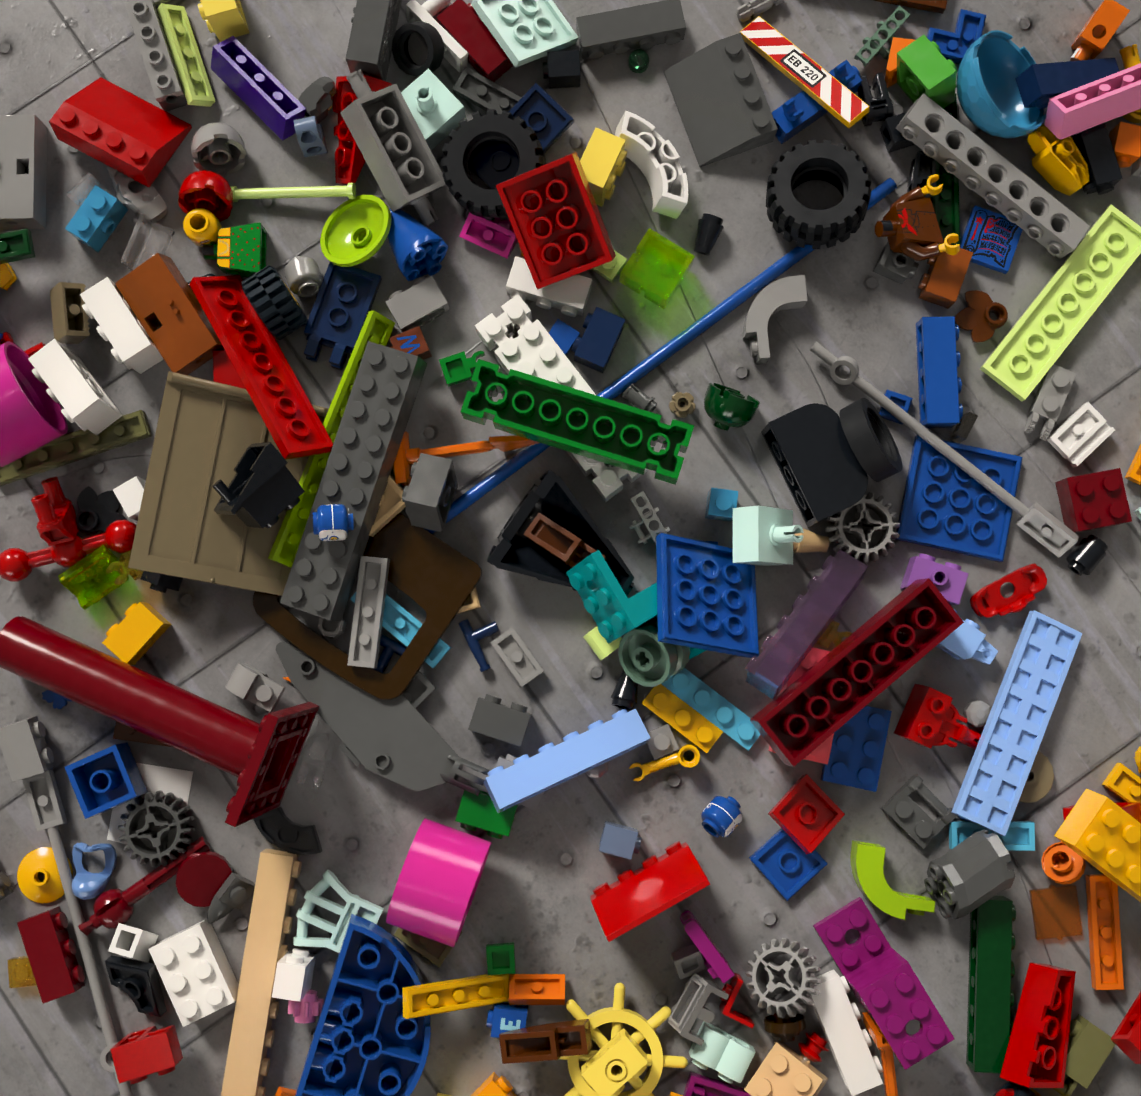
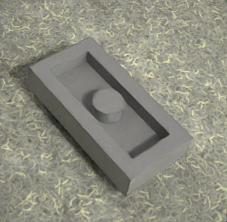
M513 627L490 642L521 687L544 672Z

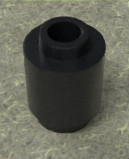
M1094 535L1083 538L1066 558L1069 563L1068 568L1079 576L1082 574L1090 575L1105 557V551L1108 549V546Z

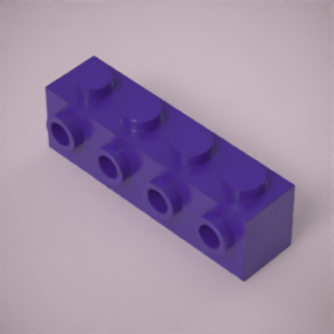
M234 36L214 45L212 49L211 70L282 141L295 134L294 120L304 118L306 108Z

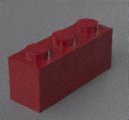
M456 0L436 17L437 22L468 52V63L478 74L495 82L513 67V63L486 25L480 20L479 15L470 3L466 4L463 0Z
M60 906L17 922L43 1004L74 993L85 986V972L82 966L78 965L75 955L76 945L74 940L69 937L67 931L68 920L65 913L61 912Z

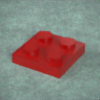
M807 774L802 775L768 813L806 854H811L845 815Z

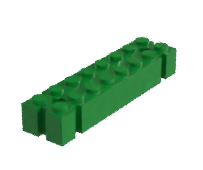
M478 359L471 379L474 388H476L475 392L467 391L461 409L464 419L485 425L486 420L489 419L493 421L495 429L644 475L645 469L656 471L655 479L676 485L684 460L683 457L678 456V453H686L694 425L672 419L670 426L660 422L662 415L510 369L509 374L505 375L502 374L500 365ZM498 393H501L503 399L494 402L492 396L497 397ZM659 442L662 444L661 448H665V450L661 449L659 452L653 451L654 447L651 446H655Z

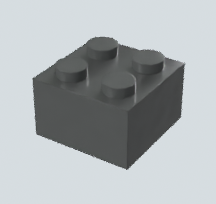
M420 453L418 462H414L410 473L412 479L409 486H405L403 490L402 501L405 502L406 514L409 516L411 526L443 532L458 488L453 460Z

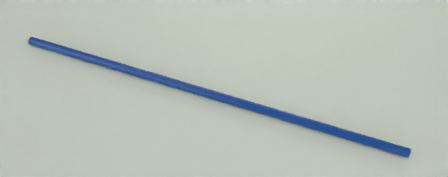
M888 178L871 191L867 210L897 189L893 179ZM806 244L804 248L795 247L597 396L610 400L619 396L632 383L635 384L815 249H812V245ZM538 443L530 445L456 499L452 503L446 523L550 446ZM425 529V530H427L428 532H430L431 534H433L434 532H436V531H434V530Z

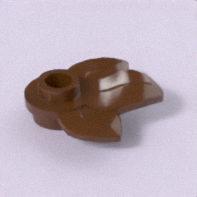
M971 290L965 292V300L968 307L958 312L955 316L956 325L961 329L972 331L971 337L973 342H985L993 336L995 329L1002 327L1006 323L1008 313L1002 304L993 302L987 293ZM989 313H995L997 320H992L989 317Z

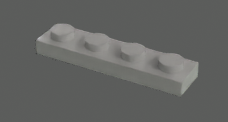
M361 556L348 666L377 669L390 559Z

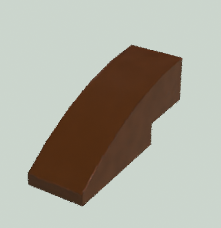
M541 513L536 515L523 534L569 568H573L587 556L597 551L584 543L582 539ZM602 554V556L604 557L605 561L609 566L611 562L608 560L606 556Z
M589 1019L549 1023L499 1034L502 1064L558 1060L560 1056L588 1055L593 1048Z

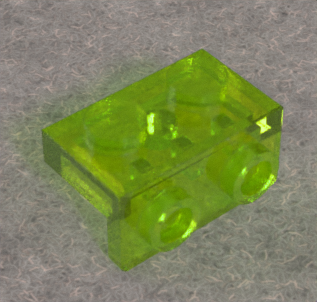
M104 545L58 576L60 583L77 597L80 606L84 610L99 602L100 599L129 580L123 562Z

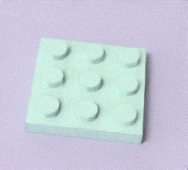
M473 0L471 3L515 68L547 56V52L559 51L575 45L579 38L553 0Z

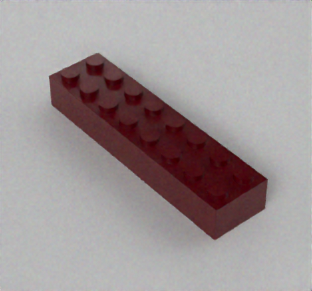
M929 578L915 580L754 715L750 721L782 762L794 767L964 622Z

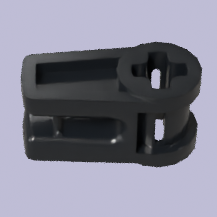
M883 72L875 74L872 81V90H874L875 98L871 94V86H869L867 76H860L862 82L857 91L858 97L869 105V113L862 118L864 126H871L873 122L885 121L886 118L894 116L893 104L889 97Z
M918 151L916 158L911 162L907 192L918 186L921 188L926 186L927 179L931 175L936 174V160L927 156L923 151ZM936 182L930 184L932 187H937ZM929 193L925 195V197H930V198H932V196H933V195H930Z

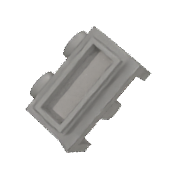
M694 973L691 979L686 982L685 990L679 1001L672 1007L667 1023L678 1031L680 1036L702 1046L704 1040L691 1030L695 1020L699 1018L707 1023L713 1021L714 1013L704 1007L711 992L727 1000L729 994L709 979Z

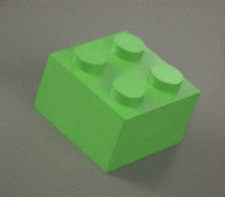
M922 35L897 52V84L913 103L923 93L943 109L954 102L957 68L952 60H946L941 54V50L936 42H930L925 35Z

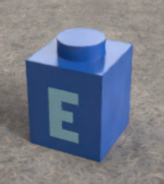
M503 1002L495 1004L494 1010L489 1009L486 1027L491 1028V1037L499 1038L500 1033L526 1028L528 1005H509V1003Z

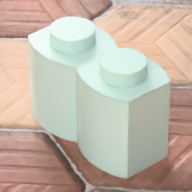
M703 1021L697 1035L704 1042L702 1046L695 1042L692 1043L689 1050L690 1057L693 1058L692 1063L703 1070H707L709 1067L718 1071L717 1076L732 1084L733 1081L741 1083L756 1053L754 1047L722 1029Z

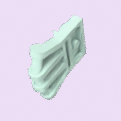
M326 870L322 874L323 878L311 890L306 891L304 896L306 900L302 908H299L296 913L297 933L293 937V945L326 947L339 953L351 914L377 924L384 908L362 899L358 895L351 894L333 872ZM331 886L347 903L344 907L321 895ZM315 905L340 915L337 925L314 915L312 911ZM308 923L332 933L331 938L309 937Z

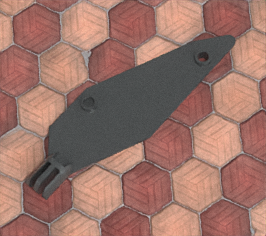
M280 642L276 645V652L291 683L308 702L319 705L317 713L367 770L415 792L450 783L479 796L480 790L457 779L461 776L483 786L485 780L462 770L463 766H467L485 775H488L489 770L459 757L403 694L392 700L379 699L335 674L301 649L286 642ZM308 663H311L312 669L309 672H306L305 666Z

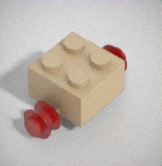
M815 1031L812 1035L806 1032L808 1041L805 1044L798 1043L802 1053L801 1056L784 1042H776L744 1090L751 1096H818L828 1078L810 1063L811 1061L822 1062L820 1057L822 1050L830 1051L826 1047L828 1041Z

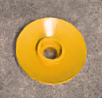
M42 847L28 853L21 861L17 872V881L22 893L28 899L37 903H50L64 896L52 847ZM68 859L69 867H70L71 874H72V877H73L72 864H71L70 860ZM39 872L45 875L43 882L38 879Z

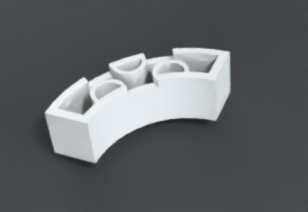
M625 111L616 127L615 136L625 140L624 150L627 151L626 157L637 165L649 183L653 198L652 211L677 219L688 202L687 175L683 173L678 161L680 156L669 140L665 141L654 130L656 128L654 125L636 114Z

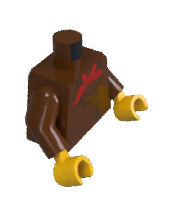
M931 175L927 179L926 186L922 188L918 186L903 194L891 204L890 210L883 217V220L876 222V236L887 237L890 249L893 252L903 253L916 261L940 256L941 252H946L948 255H956L959 252L960 244L949 245L958 242L959 235L955 233L949 234L943 241L931 198L925 197L928 193L930 195L941 193L943 184L938 187L930 185L939 180V175Z

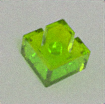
M649 228L636 247V252L631 255L620 272L619 282L638 294L642 290L645 291L644 297L665 309L692 267L695 256Z

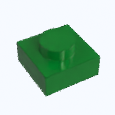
M514 943L486 945L488 975L516 973Z

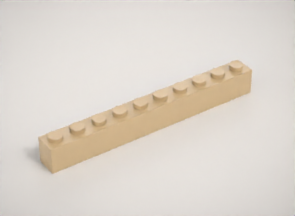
M265 849L260 852L221 1096H265L266 1087H262L263 1076H267L270 1067V1058L266 1057L268 1047H272L275 1030H271L272 1020L277 1018L279 1011V1002L276 1001V998H272L277 962L288 952L285 938L286 934H290L293 917H289L290 907L295 905L297 898V889L293 888L295 878H299L302 862L298 861L299 855L291 854L287 851Z

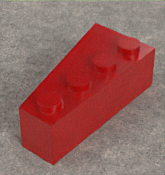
M1029 963L999 1078L1028 1088H1064L1076 971L1048 964Z

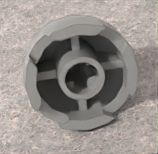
M219 122L208 123L200 127L194 134L191 142V152L194 165L199 171L206 170L215 173L225 171V176L237 172L244 166L245 145L242 137L233 127Z

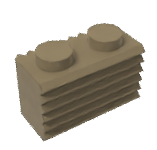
M59 282L50 290L54 339L61 344H79L90 335L88 332L90 329L88 325L90 323L87 321L89 317L82 307L85 302L80 296L81 293L86 291L84 290L86 287L84 284Z

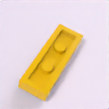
M662 684L653 687L641 702V704L705 753L709 752L723 733L721 729Z

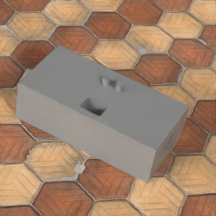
M35 114L0 115V230L46 229L47 127Z

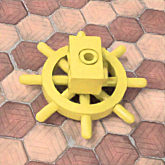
M617 983L614 986L613 1007L597 1010L588 1016L573 999H569L565 1005L566 1009L576 1020L589 1019L591 1038L600 1050H591L588 1055L560 1056L559 1059L567 1060L569 1074L574 1084V1087L564 1096H655L652 1091L659 1082L663 1067L685 1068L688 1065V1060L683 1056L663 1055L660 1039L655 1031L657 1027L670 1017L671 1009L664 1006L647 1021L637 1012L624 1008L625 986L623 983ZM612 1022L611 1040L608 1041L597 1027ZM623 1023L628 1024L636 1028L637 1030L632 1035H630L625 1030V1028H623ZM644 1039L647 1040L650 1046L651 1054H646L638 1045ZM579 1061H586L580 1068ZM647 1066H650L645 1078L641 1080L639 1076L646 1070ZM628 1081L633 1088L622 1092L625 1088L624 1084Z

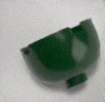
M709 383L704 398V409L707 415L715 420L713 424L715 427L728 431L730 427L739 428L749 423L754 417L760 402L749 395L747 399H744L745 396L740 394V391L730 387Z

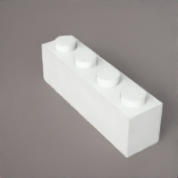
M835 970L815 977L822 980L821 984H814V989H817L820 994L818 996L811 994L810 997L814 1001V1010L847 1090L851 1096H855L883 1084L880 1073H883V1068L878 1057H872L869 1047L872 1046V1041L866 1029L861 1030L858 1020L862 1018L855 1002L850 1003L847 993L851 991L845 977H840Z

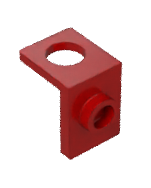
M735 973L730 984L726 983L722 989L729 994L727 1000L720 997L722 1001L719 1007L722 1014L753 1029L754 1023L750 1017L731 1008L743 984L741 975Z

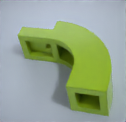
M852 840L850 855L852 874L858 888L872 904L888 915L905 920L906 909H908V913L924 916L925 911L934 913L936 901L931 898L901 893L890 888L883 871L885 847L880 844Z

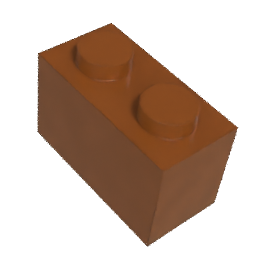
M960 248L956 255H948L946 252H941L940 256L929 258L927 260V264L930 265L928 273L922 275L918 288L921 289L919 298L949 309L957 300L973 252Z

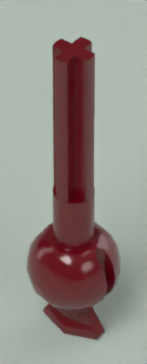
M201 836L186 847L187 851L184 854L177 853V859H169L168 865H160L125 891L110 889L103 892L93 905L94 914L89 917V921L78 925L80 931L85 935H89L95 928L97 929L101 925L111 929L117 928L119 923L126 924L133 914V905L176 875L179 866L187 857L193 853L210 851L209 842Z

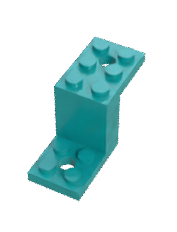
M599 550L590 554L566 572L570 584L577 590L585 609L593 617L598 626L599 633L606 639L608 644L654 616L657 617V582L628 598ZM690 647L689 659L707 650Z

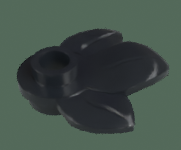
M87 486L77 498L79 512L76 516V524L82 533L95 534L99 530L105 532L111 523L117 520H127L125 516L117 512L121 504L113 490L97 495L90 486ZM93 516L94 523L88 526L87 519Z

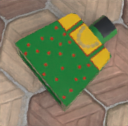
M261 223L218 230V244L203 245L204 259L217 260L218 268L225 274L249 278L266 267L267 231Z

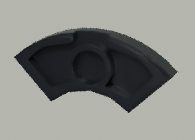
M281 807L254 818L261 834L271 844L276 845L280 849L297 855H312L322 852L315 825L303 826L292 822L286 817Z

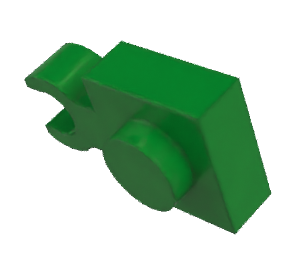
M463 351L439 359L447 386L449 387L472 379L471 371L475 370L477 359L485 356L484 351H477L470 358H466Z

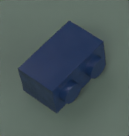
M599 307L595 308L593 314L588 313L583 323V328L586 329L583 337L578 336L572 347V352H575L574 361L604 373L625 327L626 319Z

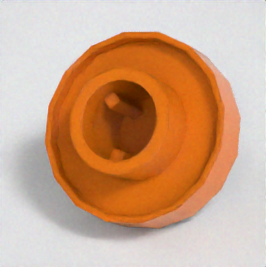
M1063 842L1054 843L1044 851L1041 859L1042 869L1045 874L1055 883L1063 885L1078 881L1084 874L1086 867L1085 859Z

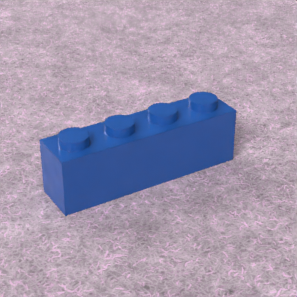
M955 316L922 317L916 323L920 423L926 428H952L960 423L963 416L962 404H959L958 393L961 392L962 382L961 378L957 375V367L960 365V352L956 351L959 326L955 325Z

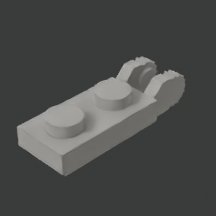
M1052 365L1043 377L1028 412L1030 415L1024 432L1032 433L1040 418L1045 420L1040 431L1039 439L1046 441L1049 438L1076 377V373L1058 365Z

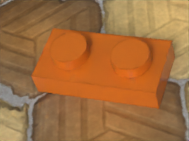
M510 974L509 1005H565V974Z

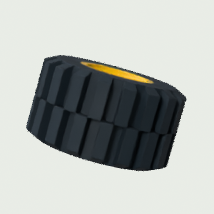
M268 265L241 282L246 297L274 338L280 341L307 324L306 315L274 267Z

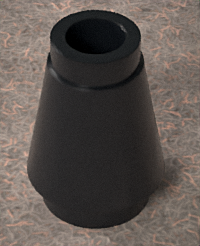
M704 213L702 219L698 220L695 252L702 255H710V251L713 249L724 228L722 226V218Z
M623 669L611 695L613 699L612 705L621 709L633 710L634 704H637L638 683L634 682Z

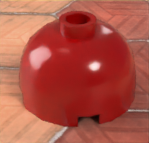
M206 170L195 171L189 174L182 182L179 189L178 205L185 214L196 208L207 209L221 222L229 218L233 209V191L228 181L221 175Z

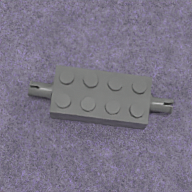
M361 69L349 74L346 79L349 81L358 99L354 100L340 113L392 212L410 204L411 206L414 205L423 225L428 226L436 222L439 218L431 206L428 197L446 185L442 176L443 173L397 84L372 92Z

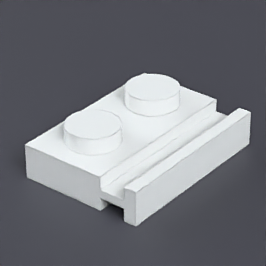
M1086 402L1049 436L1047 441L1074 468L1082 463L1115 429L1106 423L1107 421L1089 402Z

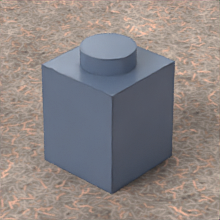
M605 821L598 848L600 852L631 860L633 853L638 854L642 838L637 837L638 830L635 828Z

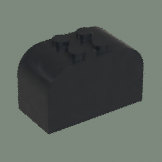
M818 403L802 406L770 421L761 431L807 527L813 526L851 507L864 496L868 487V475L847 441L840 417L830 407Z

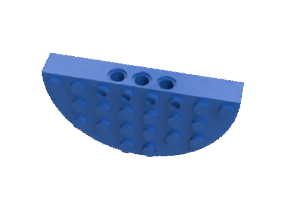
M351 914L295 1096H410L426 1064L431 1036L430 1015L411 1019L403 1017L402 988L425 984L419 968L409 952L389 932L379 925L354 914Z

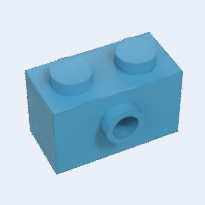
M95 185L65 229L76 239L99 252L128 209L117 198Z

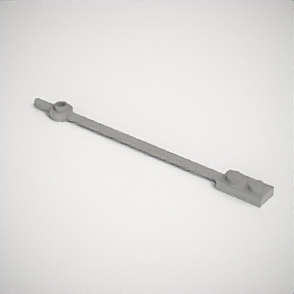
M817 341L812 346L810 351L831 366L830 374L836 383L841 385L854 384L1021 516L1017 520L1016 525L1058 558L1078 542L1079 536L1042 506L1035 503L1030 508L1026 507L859 375V365L855 359L849 356L837 358ZM843 366H847L850 371H845Z
M53 769L48 770L44 773L22 779L36 831L47 829L102 1027L106 1047L101 1052L100 1063L106 1071L115 1074L120 1096H133L129 1081L119 1083L110 1049L119 1041L115 1033L89 935H85L78 927V925L85 921L79 899L72 891L73 877L58 827L60 824L67 823V818Z

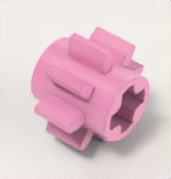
M309 990L300 1002L288 1000V1014H293L296 1023H313L316 1021V1016H319L321 1013L324 999H318L317 991Z

